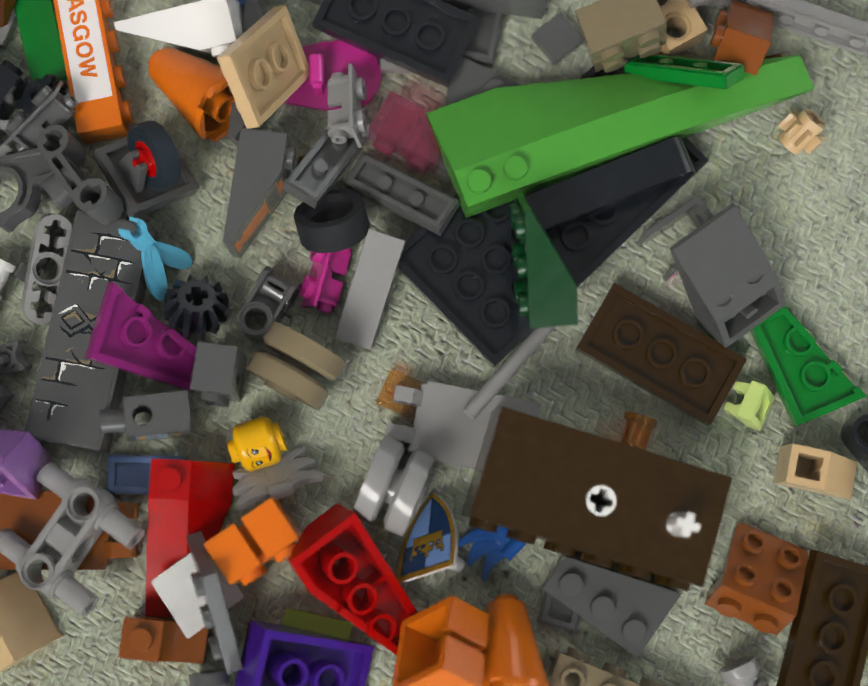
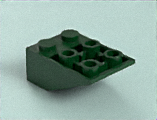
M516 192L517 204L510 205L511 227L515 230V237L519 240L517 243H512L513 265L516 266L518 278L520 277V280H514L515 303H518L519 315H526L530 328L578 325L577 286L566 263L523 192Z

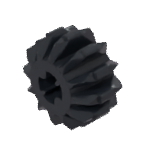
M190 273L187 282L176 279L173 289H167L164 295L163 315L165 320L170 321V327L175 331L183 329L185 339L192 333H197L200 339L203 340L206 336V331L217 335V332L220 330V324H225L228 319L227 308L229 307V298L226 293H222L220 282L209 284L210 280L207 275L202 280H195Z

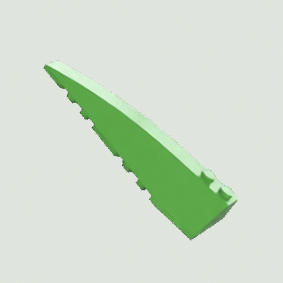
M795 55L764 59L757 75L744 72V79L727 89L656 81L634 73L498 87L427 112L426 118L464 215L467 218L516 200V192H523L524 196L667 139L677 136L683 139L814 90V86L801 56Z

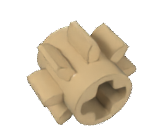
M804 108L800 114L796 109H793L778 124L783 129L778 135L780 142L786 149L796 155L800 154L803 150L811 154L826 139L820 133L826 127L825 123L816 113L808 108Z

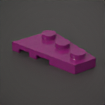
M108 282L84 358L182 390H188V392H194L190 389L197 347L174 329L168 328L151 315L152 312L145 306L137 304L123 293L124 290L117 284Z

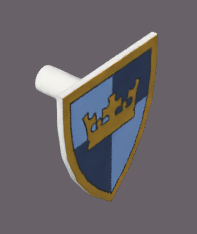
M433 492L417 512L402 545L397 572V580L400 584L446 569L459 573L464 568V560L457 556L458 531L454 515L447 503Z

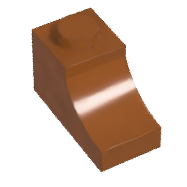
M139 614L125 616L118 658L150 662L206 663L210 629L206 630L204 627L192 637L186 638L175 619Z

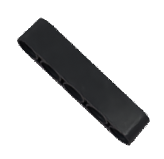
M677 136L528 194L525 197L547 234L680 182L693 175L696 170L681 137ZM517 200L510 205L517 204Z

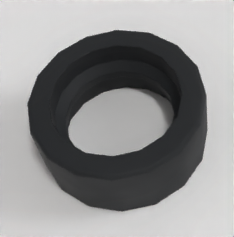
M330 190L316 209L302 202L297 206L293 214L301 245L307 250L317 253H334L348 249L365 238L368 229H370L363 197L350 190Z

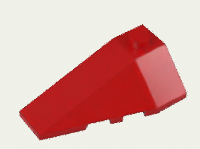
M151 458L148 496L145 616L173 617L152 585V580L191 553L186 535L202 531L206 542L219 534L232 504L234 484L232 472L235 469V463Z
M336 503L305 527L288 558V562L309 593L397 656L402 621L418 612L355 512Z

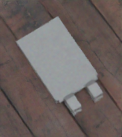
M427 381V384L421 383L420 390L396 385L392 402L417 407L413 428L388 423L385 436L403 444H409V452H414L418 449L436 457V462L475 469L491 412L504 406L538 417L540 403L497 394L476 419L472 420L464 414L463 409L479 392L478 390Z

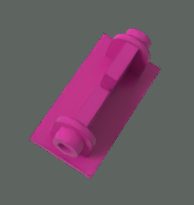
M351 248L334 253L310 252V260L313 261L310 274L304 278L300 288V296L303 297L302 308L317 306V311L331 314L332 309L337 308L343 282L332 279L331 275L332 272L346 275L352 254Z

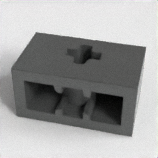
M198 342L190 389L199 394L200 400L206 401V404L229 407L230 401L240 402L247 357L238 347Z

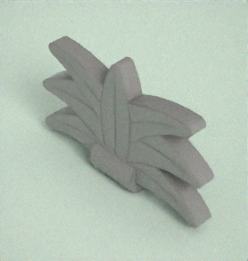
M302 446L283 455L281 461L277 464L251 472L246 471L244 468L234 470L232 472L234 479H242L232 489L234 496L245 493L237 503L238 509L240 511L244 510L251 504L264 499L275 498L279 500L295 494L294 489L302 485L324 481L323 473L310 470L318 466L317 459L302 458L307 453L305 446Z

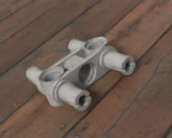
M49 462L40 470L37 481L62 499L61 504L33 545H30L10 528L2 529L0 531V553L16 564L17 573L25 587L31 590H39L48 598H60L78 614L86 616L97 605L99 597L74 578V573L103 531L107 532L126 548L132 549L139 543L145 531L119 512L118 503L109 491L97 488L86 479L76 480L58 465ZM93 496L95 508L89 515L86 503ZM45 563L49 567V575L46 580L41 575V569Z

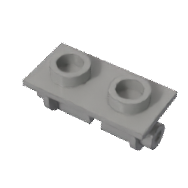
M349 63L348 75L336 72L331 75L327 82L329 108L341 107V109L328 110L327 133L335 144H343L347 139L354 138L358 148H361L362 132L367 131V118L364 109L361 108V100L367 99V90L364 78H358L353 64Z

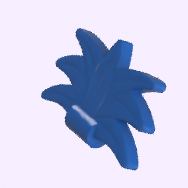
M498 527L497 532L493 533L476 528L458 541L459 548L473 543L468 556L467 564L469 567L480 557L487 554L482 567V581L487 580L491 570L499 561L505 557L511 561L526 545L523 542L507 538V529Z

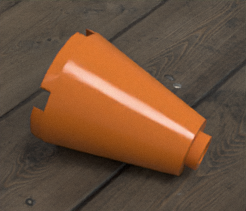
M164 47L154 52L149 60L148 73L150 78L195 133L205 140L208 138L211 141H218L227 136L232 102H235L227 80L221 72L220 65L172 47Z
M512 594L497 595L493 601L487 604L485 613L489 614L487 632L488 642L483 651H481V653L485 654L482 686H549L526 604Z

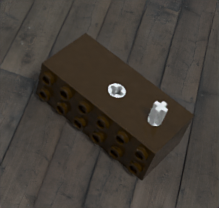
M501 406L491 412L461 516L470 518L468 526L493 533L497 532L498 527L508 530L507 538L535 545L536 539L545 541L543 549L572 557L576 550L582 552L580 559L582 561L612 568L613 562L619 564L618 572L650 580L651 574L656 575L654 583L688 592L690 585L703 587L732 477ZM590 496L592 499L596 500V506L593 502L589 501Z

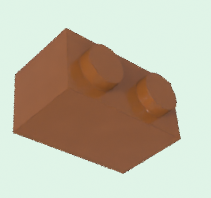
M731 0L727 11L720 9L713 26L714 33L710 45L715 47L713 60L740 63L744 65V72L757 75L771 44L774 13L738 0Z

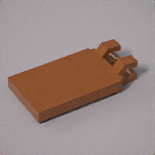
M41 491L38 500L0 494V531L4 528H10L30 545H33L61 504L62 499L52 491ZM93 496L86 503L89 515L95 508ZM117 502L119 512L129 519H139V503ZM103 531L77 570H105L106 566H109V558H137L138 544L132 549H128L120 542H109L110 535ZM0 553V570H16V564ZM45 563L41 570H49L48 565Z

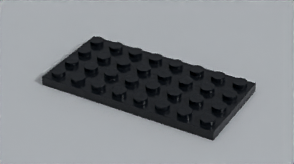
M592 66L580 79L619 75L621 73L618 70L604 72V69L595 72ZM686 137L682 141L696 170L693 175L680 182L548 234L566 263L577 288L707 164L709 159ZM514 201L467 218L460 204L441 236L424 227L418 229L406 241L398 265V270L493 368L534 329L529 327L526 315H519L518 303H515L514 280H520L512 258V243L519 242L515 237L514 228L511 227L509 205Z

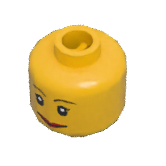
M266 416L235 425L232 431L233 439L227 441L232 462H241L243 468L249 472L279 463L282 459V452L287 451L279 422L272 423L271 419Z

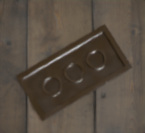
M616 283L611 286L575 349L706 426L712 424L747 361V358L729 348H725L719 342Z
M810 549L797 614L792 622L777 686H860L868 654V566Z

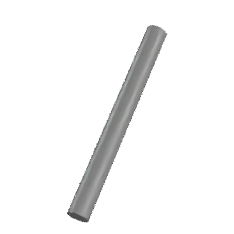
M555 327L534 328L463 409L464 414L470 419L475 420Z

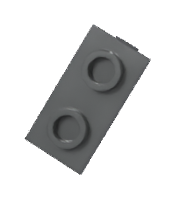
M61 80L52 89L45 85L31 100L35 106L26 115L19 111L5 127L10 131L3 142L5 145L14 139L18 142L15 146L19 152L38 148L37 139L39 134L46 128L43 125L45 121L50 125L62 126L76 113L75 107L79 103L71 94L67 93L63 96L59 92L63 85Z

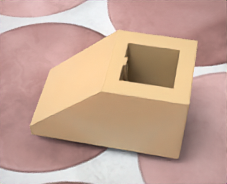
M794 443L783 445L779 449L773 484L851 500L857 462L831 451Z

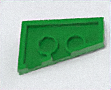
M785 306L750 330L793 427L867 397L858 386L855 387L842 373L843 369L835 360H830L818 347L813 336Z

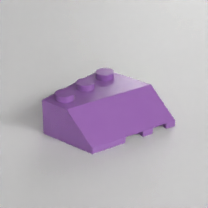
M0 430V494L38 500L43 484L37 481V476L40 470L49 463L51 455L40 445L41 442L35 439L28 431Z

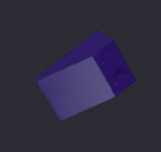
M250 620L240 659L243 669L237 672L234 686H365L374 646L291 626Z

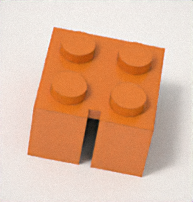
M275 498L268 499L243 516L241 520L244 524L237 527L233 523L203 544L230 585L242 583L243 586L254 583L269 572L265 565L274 559L277 563L287 560L300 539L302 532L281 501Z
M451 595L403 620L392 686H482L485 654L481 653V651H483L488 642L489 614Z

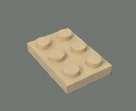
M286 5L273 7L217 56L221 72L227 80L237 110L240 112L247 129L260 127L309 78V65Z

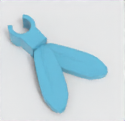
M129 217V221L135 224L134 233L131 235L130 230L118 228L119 234L123 239L129 240L137 250L141 251L147 289L154 299L162 301L168 288L163 264L177 269H186L192 265L193 260L186 251L155 241L147 231L146 223L142 219Z

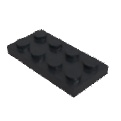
M323 0L312 25L314 29L448 88L476 31L479 17L441 0Z

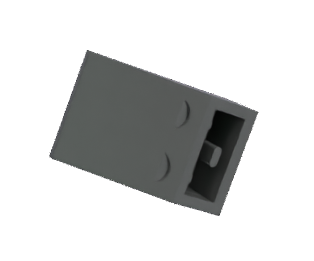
M731 203L670 247L699 326L725 348L786 305L779 278L735 204Z

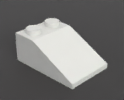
M201 0L114 22L115 29L121 32L212 54V57H217L244 33L242 31L244 15L241 3L236 0Z

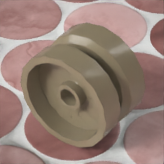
M272 321L263 336V340L270 349L281 356L277 358L264 351H255L245 369L266 382L265 385L294 402L298 400L320 411L329 393L324 385L311 377L312 374L327 381H337L346 362L303 334L281 323Z

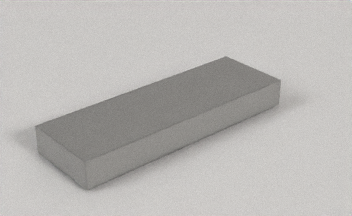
M368 229L334 338L369 350L372 349L406 240Z

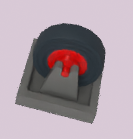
M149 120L136 124L128 131V137L97 148L93 154V158L111 188L122 198L124 209L129 217L137 218L195 194L199 188V185L183 161L180 151L176 149L172 138L163 128L162 124L160 125L156 121Z

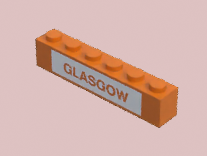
M53 0L69 91L79 103L75 107L76 113L74 114L77 134L86 144L127 137L129 131L128 123H132L134 120L131 105L128 100L124 101L121 89L127 87L124 69L122 65H117L115 53L120 52V44L116 31L110 30L108 18L114 17L111 0Z

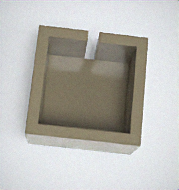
M599 0L575 10L579 30L595 72L604 69V72L617 70L626 64L625 60L636 55H640V58L649 57L662 49L661 45L666 44V21L657 0Z

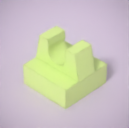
M751 381V383L735 382L733 389L736 393L744 395V399L738 405L726 402L724 410L747 427L761 431L775 396L764 384Z

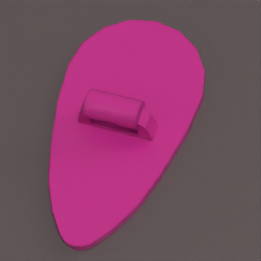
M341 40L303 46L302 49L309 65V78L284 103L321 111L341 109V107L329 108L327 82L333 73L341 72L348 75V64L352 63L358 78L363 77L366 84L367 99L361 100L362 108L372 101L379 90L381 81L379 62L375 55Z

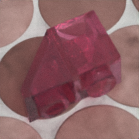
M390 91L369 128V136L373 142V147L386 155L392 156L395 153L405 158V163L418 172L425 173L428 170L435 174L438 170L439 156L424 108Z

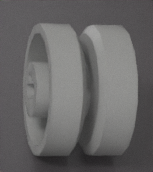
M384 436L362 484L353 512H355L359 519L371 523L377 519L385 502L389 504V508L383 521L384 529L403 537L412 515L417 514L430 483L427 481L436 457L417 449L411 454L405 469H399L398 467L404 454L403 443Z

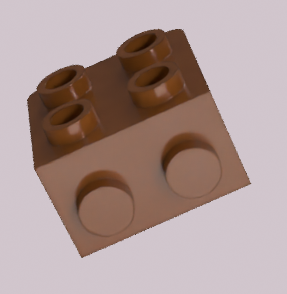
M739 523L733 530L722 576L708 590L705 605L716 609L726 617H735L749 623L758 631L772 633L777 636L796 617L809 557L807 551L750 525Z

